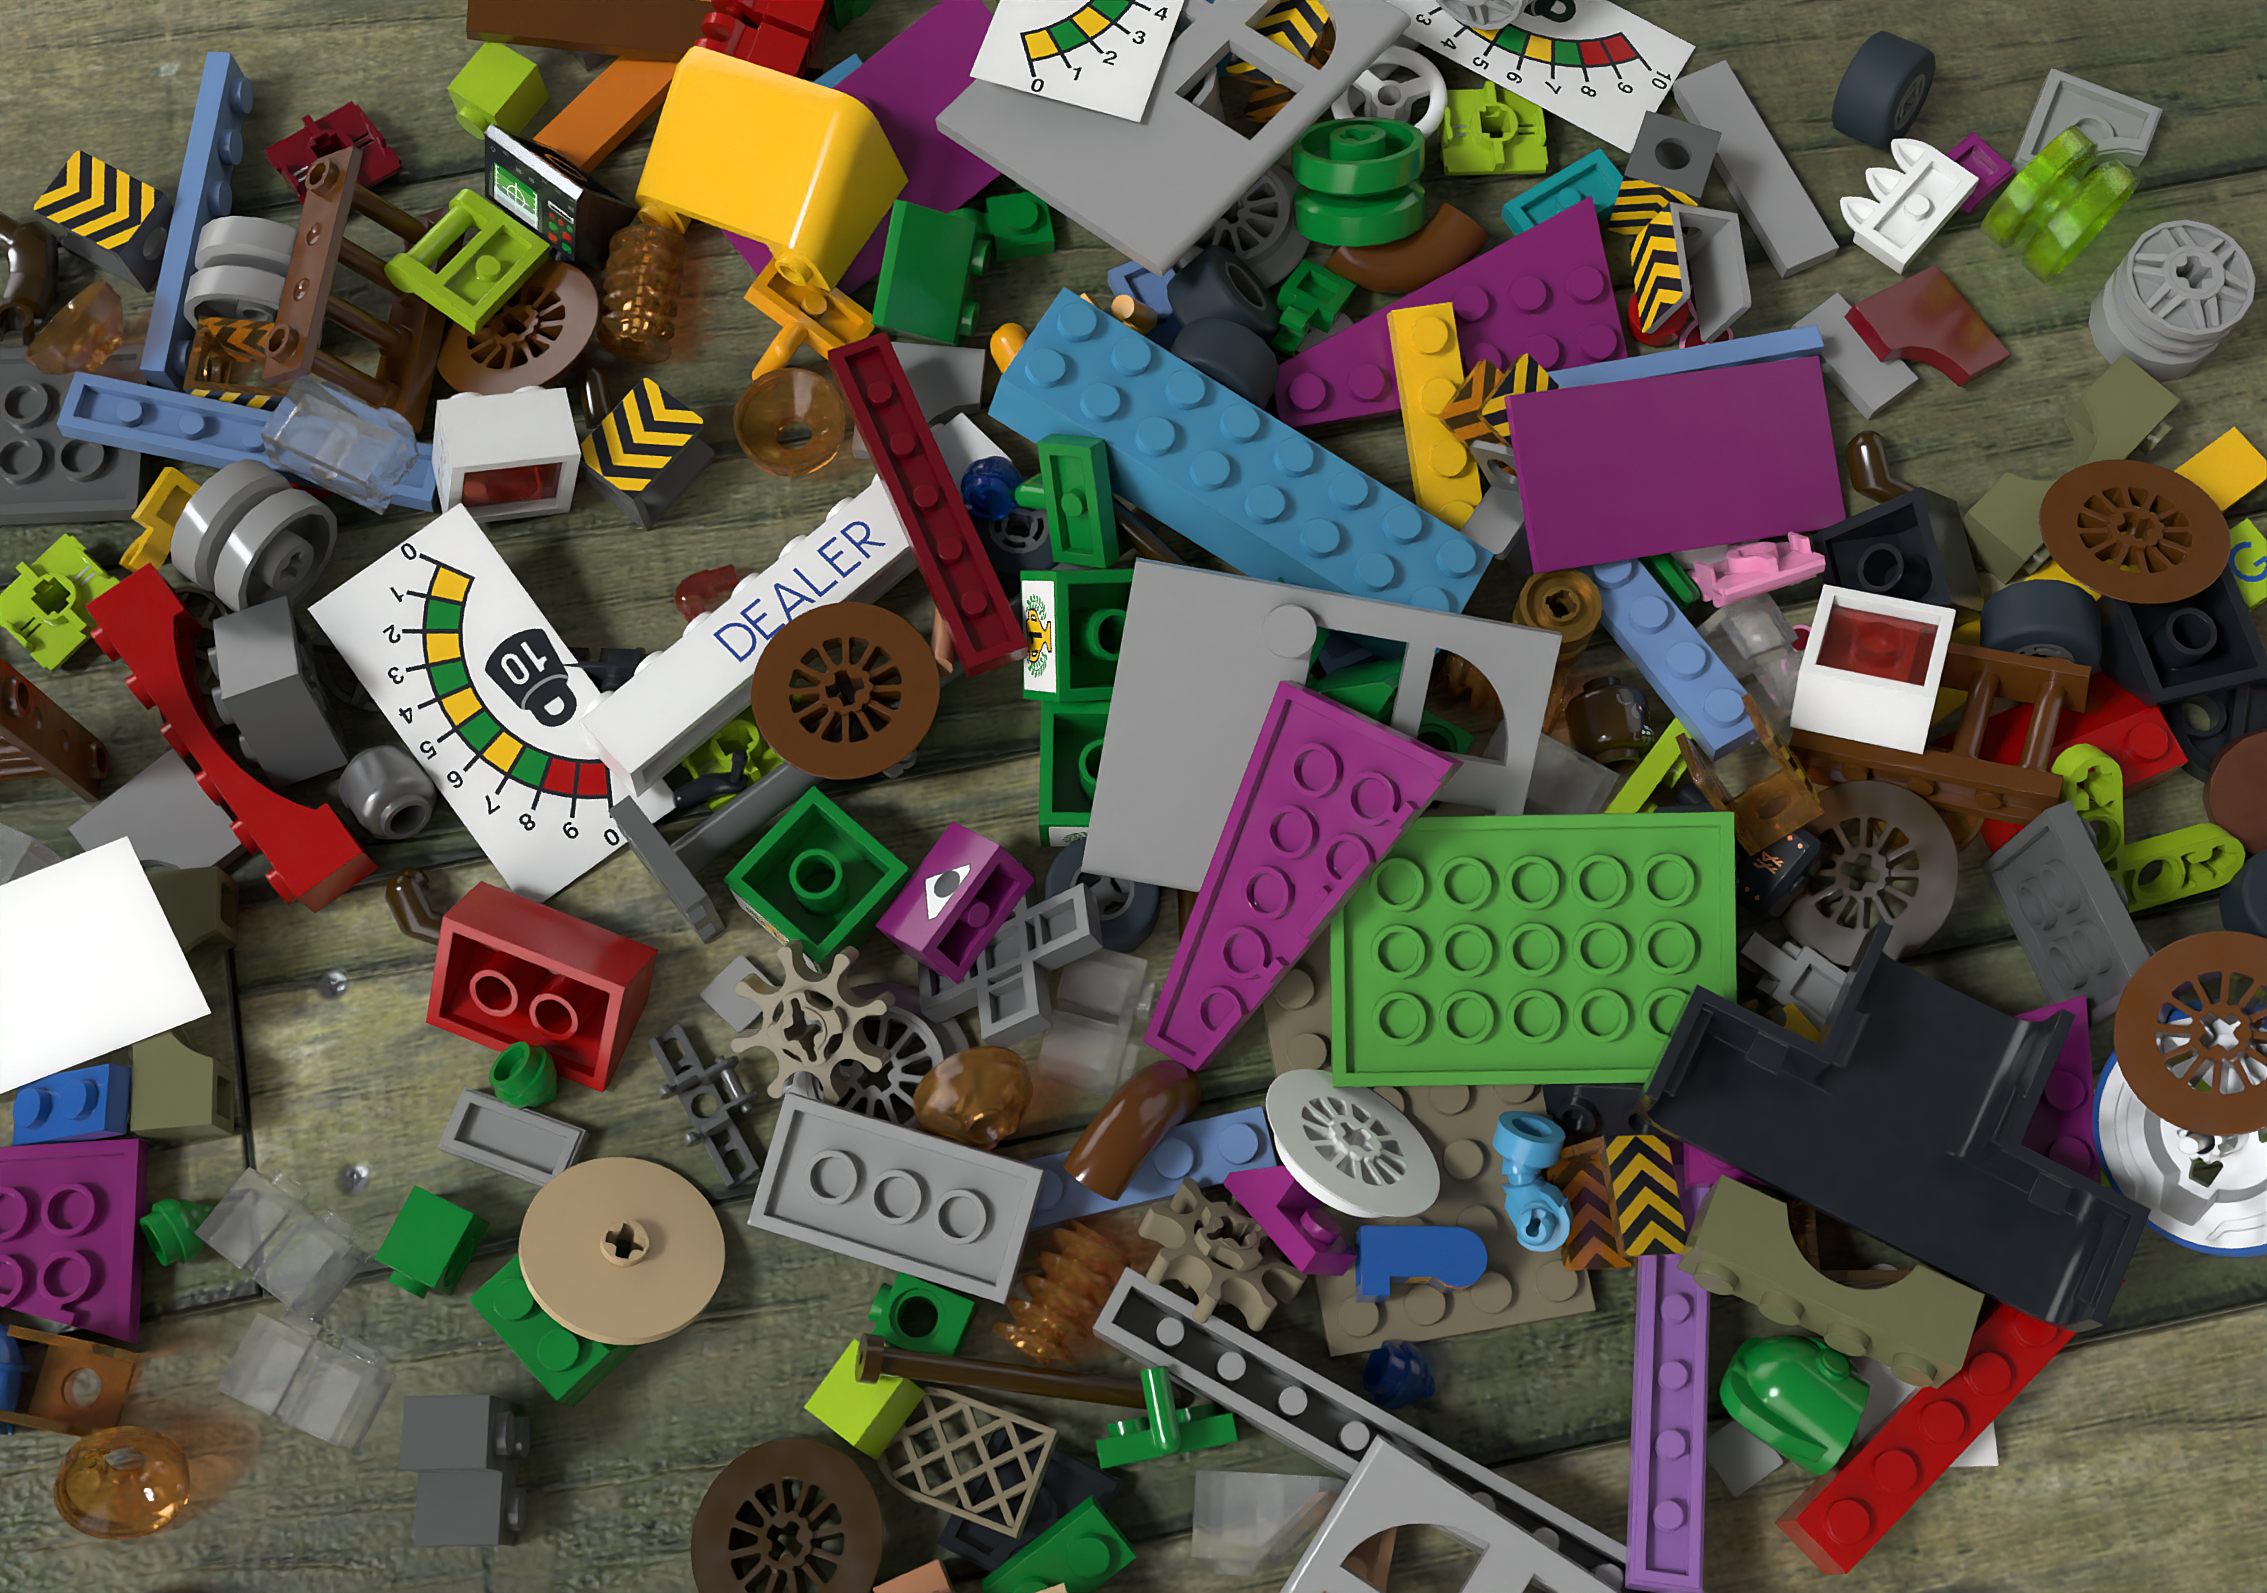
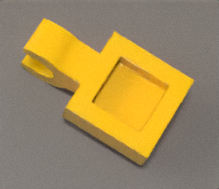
M165 467L131 517V519L145 527L146 530L129 546L122 556L119 565L134 573L150 562L159 571L170 552L176 523L188 501L201 486L174 467Z

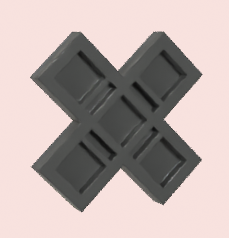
M1022 860L1017 861L1035 879V873ZM1034 880L959 984L917 962L921 1013L937 1025L978 1006L981 1038L995 1052L1053 1027L1047 973L1103 948L1096 895L1084 883H1081L1038 904L1036 880Z

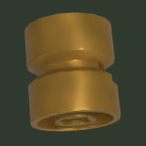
M1574 568L1534 574L1528 579L1522 589L1509 623L1560 632L1562 640L1554 673L1564 671L1577 663L1585 651L1601 618L1602 599L1597 586L1586 574Z

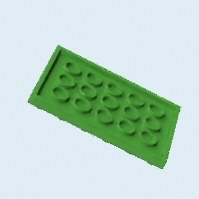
M1734 812L1418 817L1329 923L1331 1071L1333 1087L1645 1083L1686 996L1697 984L1737 1004Z

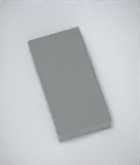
M1837 292L1793 324L1791 329L1818 325L1824 345L1819 354L1821 371L1867 420H1870L1912 389L1919 378L1900 358L1886 362L1878 360L1844 318L1851 309V306Z
M464 1086L437 1148L450 1155L543 1188L559 1173L578 1164L590 1134L584 1129L526 1108L516 1109L508 1107L498 1098Z

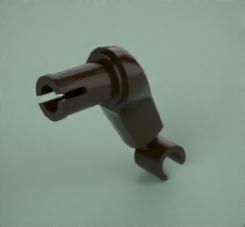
M0 212V253L6 256L9 267V280L2 299V305L0 306V342L3 341L6 333L21 331L23 345L29 347L35 344V331L43 324L55 297L59 269L58 243L55 235L40 221L22 224Z

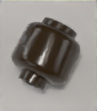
M1614 676L1599 677L1586 682L1583 685L1584 692L1572 698L1565 709L1573 756L1579 763L1591 766L1592 772L1599 775L1620 774L1636 769L1643 761L1642 756L1649 753L1655 742L1648 701L1645 694L1639 688L1621 685L1620 678Z

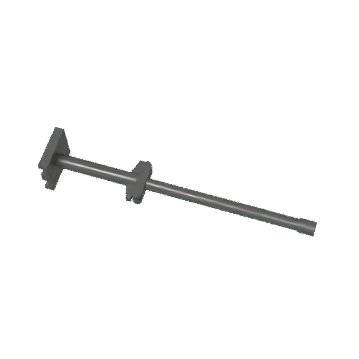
M1138 507L1131 510L1153 532L1165 525ZM1117 533L1119 557H1121L1133 547ZM1059 563L1051 570L1101 568ZM1020 592L1008 602L1022 630ZM956 650L952 673L947 677L939 678L940 690L965 672ZM901 679L900 681H898V682H897L896 684H894V685H899V684H901L902 679ZM844 681L838 684L839 694L835 697L841 699L843 706L856 703L854 697L855 692L858 690L852 687L851 682ZM901 700L876 702L892 710H897ZM872 714L866 715L875 732L881 731L888 724ZM858 721L853 722L852 743L867 739L868 736ZM842 722L836 725L827 741L835 743L842 741ZM916 748L903 760L882 771V773L894 780L903 773V769L912 767L917 761ZM784 761L670 846L630 795L610 808L608 812L618 824L617 827L628 841L630 849L704 944H706L726 928L708 894L693 876L802 797L812 786H817L826 778L805 773Z

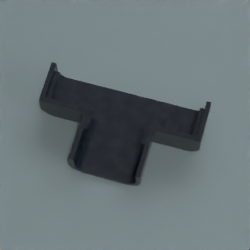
M1882 920L1865 934L1816 1043L1698 984L1686 996L1634 1105L1635 1111L1645 1121L1685 1144L2032 1319L2056 1328L2074 1332H2083L2104 1326L2151 1209L2021 1145L2076 1014L2062 1008L2042 1022H2030L2011 1017L1886 955L1883 952V948L1893 926Z

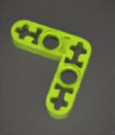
M2087 743L2076 744L2066 749L2054 762L2051 773L2064 775L2060 804L2071 800L2079 817L2084 818L2088 823L2092 821L2101 822V829L2097 836V853L2109 877L2118 881L2124 889L2129 902L2128 913L2221 887L2229 883L2244 865V846L2222 827L2213 823H2201L2124 845L2123 782L2120 766L2099 748ZM2093 767L2095 769L2094 772L2088 773L2089 768ZM2084 781V790L2077 786L2078 782ZM2162 859V869L2158 877L2146 885H2138V875L2148 863Z

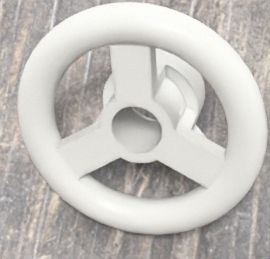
M1389 46L1368 68L1381 64H1396L1411 69L1420 77L1403 83L1393 80L1382 81L1368 70H1365L1352 84L1363 92L1366 97L1364 117L1388 118L1410 123L1412 103L1419 98L1430 95L1427 113L1414 125V127L1420 129L1426 139L1438 128L1444 118V110L1448 102L1446 84L1439 70L1426 57L1407 48ZM1349 88L1331 105L1335 119L1355 117L1348 104Z

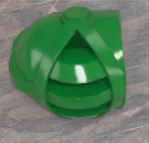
M1790 1334L1765 1338L1755 1337L1747 1339L1733 1355L1721 1381L1720 1397L1729 1414L1754 1437L1812 1476L1817 1477L1828 1472L1847 1449L1865 1409L1872 1383L1859 1374L1848 1355L1834 1350L1823 1339L1809 1336H1793Z

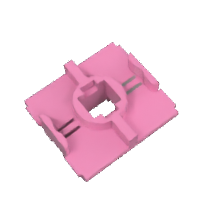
M1790 531L1788 532L1789 542H1756L1747 545L1740 542L1727 544L1729 552L1726 553V560L1705 565L1702 561L1694 562L1695 569L1686 571V575L1700 591L1701 600L1705 602L1713 600V605L1719 608L1788 585L1793 586L1795 583L1799 584L1801 581L1816 577V574L1825 570V557L1816 552L1812 553L1808 537Z

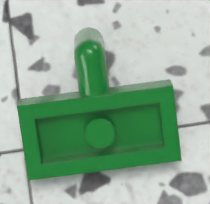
M1051 433L1037 442L1041 472L1017 486L1014 492L1015 501L1024 508L1047 511L1054 562L1106 569L1120 560L1105 439Z
M1161 1366L1140 1371L1151 1429H1149L1147 1417L1111 1423L1107 1425L1109 1438L1096 1440L1101 1470L1232 1444L1237 1442L1238 1439L1232 1413L1217 1416L1214 1403L1176 1410L1168 1367Z
M1091 1495L981 1581L983 1593H1035L1064 1583L1067 1593H1096L1095 1589L1134 1560L1136 1554L1131 1543Z

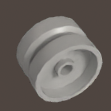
M243 216L217 218L203 226L195 257V267L198 272L190 277L184 303V316L192 327L210 339L236 350L266 356L265 352L240 347L214 336L200 316L275 323L298 229L263 218ZM335 269V273H334V277H333V281H332V285H331V290H330V292H332L333 283H334V278H335V274H336V269ZM324 317L321 327V332L318 340L319 347L321 344L326 317Z
M243 459L225 466L206 480L188 501L174 529L170 545L172 565L182 575L205 591L215 592L216 596L235 612L285 595L288 596L294 606L316 583L331 558L337 538V518L329 507L306 491L294 489L284 476L262 461Z

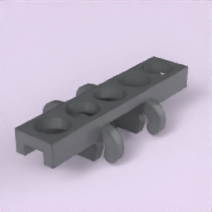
M677 1023L671 1027L672 1030L658 1038L654 1036L647 1040L671 1086L669 1084L662 1085L658 1088L657 1092L663 1100L678 1095L698 1132L696 1134L695 1132H690L683 1137L686 1146L693 1147L703 1142L724 1183L730 1190L761 1172L759 1165L732 1118V1115L741 1110L744 1114L750 1112L753 1109L751 1104L759 1098L757 1091L746 1093L734 1071V1068L740 1062L737 1056L725 1059L721 1055L715 1059V1065L705 1069L680 1023ZM679 1040L686 1054L679 1062L670 1063L663 1048L669 1041ZM688 1067H692V1068H690V1069H688V1070H686L685 1072H683V1073L680 1074V1072H681L683 1069L688 1068ZM719 1077H722L733 1097V1100L724 1104L712 1082ZM700 1082L697 1088L690 1091L686 1090ZM711 1095L716 1099L717 1109L711 1117L699 1118L694 1115L693 1103L699 1096ZM727 1129L732 1137L730 1142L721 1147L715 1146L711 1137ZM732 1151H740L747 1164L746 1169L738 1175H731L724 1163L726 1155Z

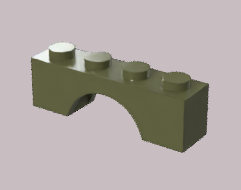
M2122 354L2089 387L2063 419L2075 442L2077 457L2075 468L2103 460H2126L2137 448L2145 455H2148L2173 428L2164 419L2181 400L2125 354ZM2006 472L1962 518L1971 556L2003 584L2006 585L2021 568L2032 575L2051 555L2045 546L2040 532L2039 512L2046 493L2058 479L2032 480Z
M218 866L145 872L194 977L217 955L238 945L239 883ZM185 1023L126 1046L128 1056L133 1060L132 1085H130L127 1123L131 1125L130 1131L153 1142L234 1136L235 1071L214 1058L202 1055L193 1045Z
M1722 1174L1701 1201L1676 1267L1692 1275L1694 1281L1707 1291L1719 1295L1733 1294L1759 1306L1758 1309L1761 1314L1776 1323L1788 1326L1800 1325L1823 1336L1827 1345L1838 1352L1850 1356L1864 1355L1890 1367L1891 1373L1907 1384L1917 1387L1931 1386L1935 1389L1939 1388L1962 1369L1985 1296L1919 1264L1899 1282L1880 1289L1862 1290L1838 1284L1814 1269L1800 1253L1789 1228L1787 1204Z

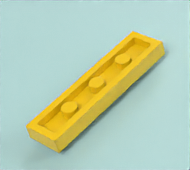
M1452 302L1392 310L1387 314L1416 506L1460 532L1481 502L1482 492L1476 459L1439 421V414L1464 382Z

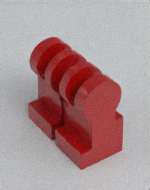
M711 0V5L716 12L706 14L701 25V31L707 38L697 39L693 46L703 47L804 79L809 66V57L812 58L829 14L830 0ZM749 26H757L758 29H754Z

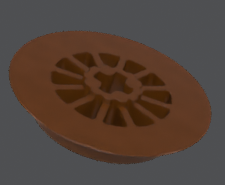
M546 260L475 335L447 316L436 363L441 376L450 386L461 393L475 392L483 396L513 393L527 386H540L543 388L550 386L562 378L574 366L592 336L599 312V301L595 286L584 272L573 265L561 261Z
M2114 459L2092 462L2077 467L2064 474L2050 487L2042 501L2039 512V525L2043 541L2057 564L2067 574L2087 588L2103 596L2120 601L2140 604H2161L2189 598L2205 590L2216 581L2226 567L2230 555L2231 538L2228 525L2221 510L2209 495L2182 475L2147 462ZM2111 559L2114 561V564L2108 565L2104 561ZM2121 566H2128L2130 572L2121 570Z
M859 602L832 603L800 614L789 621L771 638L764 648L754 671L751 689L752 708L757 726L763 738L773 751L788 764L805 773L822 778L858 779L874 775L894 766L919 745L927 734L937 712L940 697V679L937 663L929 645L922 635L905 619L887 609ZM842 647V662L840 665H835L827 651ZM852 648H866L859 662L852 665ZM879 656H884L889 661L869 672ZM819 657L825 665L827 672L820 673L807 665L813 659ZM897 675L902 679L899 685H880ZM799 678H802L817 686L810 688H794ZM844 681H850L852 687L858 690L855 692L854 697L856 703L848 706H843L841 699L835 697L839 694L838 684ZM901 700L897 710H892L876 702ZM814 703L799 713H794L793 711L794 704ZM872 714L888 724L881 731L875 732L866 715ZM824 717L815 733H810L804 728ZM858 721L868 738L852 743V723ZM842 722V741L840 743L827 741L836 725Z
M2236 931L2204 932L2182 938L2152 955L2140 966L2126 985L2119 1000L2114 1021L2113 1038L2117 1061L2123 1077L2137 1098L2149 1110L2170 1124L2184 1130L2211 1136L2242 1135L2267 1128V1078L2256 1085L2245 1063V1060L2250 1057L2267 1067V1058L2255 1050L2256 1045L2267 1044V1032L2257 1031L2259 1028L2267 1025V1008L2251 1014L2267 993L2266 938ZM2222 977L2220 1001L2215 1004L2205 986V982ZM2244 978L2254 981L2245 995L2235 1005L2238 979ZM2192 987H2194L2203 1005L2201 1011H2194L2179 1001V998ZM2172 1008H2177L2192 1018V1023L2188 1026L2165 1024ZM2218 1019L2228 1025L2234 1024L2238 1020L2241 1023L2233 1031L2235 1038L2239 1042L2230 1050H2227L2220 1044L2213 1045L2211 1048L2207 1046L2215 1037L2209 1026ZM2165 1037L2190 1039L2188 1043L2165 1053L2163 1044ZM2199 1055L2182 1078L2175 1074L2173 1071L2174 1065ZM2214 1064L2211 1091L2206 1093L2196 1090V1085ZM2233 1065L2244 1085V1090L2227 1094L2229 1067Z

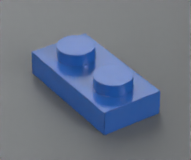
M104 1064L51 1074L19 1086L17 1098L13 1106L15 1122L12 1146L73 1143L126 1134L131 1068L115 1064Z

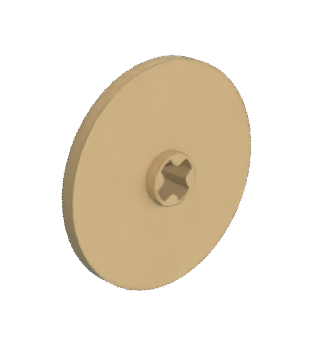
M606 1157L593 1159L572 1166L559 1173L533 1199L525 1215L519 1237L518 1253L522 1275L529 1291L540 1307L552 1319L573 1333L597 1342L614 1345H637L658 1341L690 1325L700 1316L712 1300L724 1270V1236L719 1220L709 1202L700 1191L682 1176L661 1165L636 1158ZM618 1239L630 1242L631 1253L628 1259L615 1256V1245Z

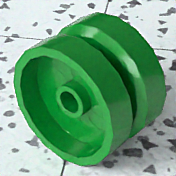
M1353 117L1334 119L1310 126L1291 146L1292 173L1295 181L1300 183L1293 193L1294 225L1299 234L1311 241L1328 245L1359 247L1385 244L1406 238L1421 228L1425 221V189L1417 178L1420 177L1425 168V138L1420 129L1407 122L1388 118Z

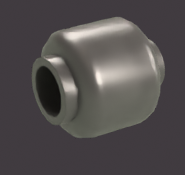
M394 745L378 746L357 754L343 772L338 790L344 805L361 829L377 839H404L418 833L428 823L437 797L433 781L414 755L403 747Z

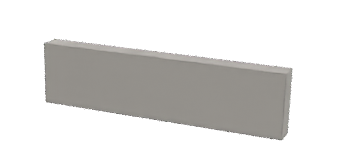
M1723 60L1675 80L1670 92L1687 121L1722 132L1712 163L1780 277L1784 279L1834 258L1839 248L1838 244L1727 61Z

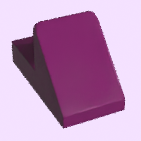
M1285 1165L1230 1172L1223 1181L1225 1187L1301 1273L1344 1276L1358 1256L1340 1236L1342 1229L1337 1221L1319 1209L1323 1202L1308 1192L1291 1175Z

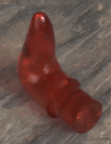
M731 563L713 570L703 569L689 575L679 583L675 589L673 601L678 611L689 624L698 615L707 612L703 603L705 600L716 598L717 594L735 589L739 584L733 564Z

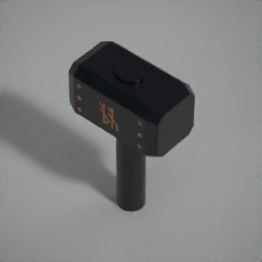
M1689 782L1682 787L1675 798L1679 805L1710 803L1693 782ZM1786 813L1774 817L1760 836L1756 835L1734 817L1749 852L1748 854L1735 837V851L1742 856L1736 863V900L1756 917L1767 922L1779 918L1829 858L1830 846L1802 823Z

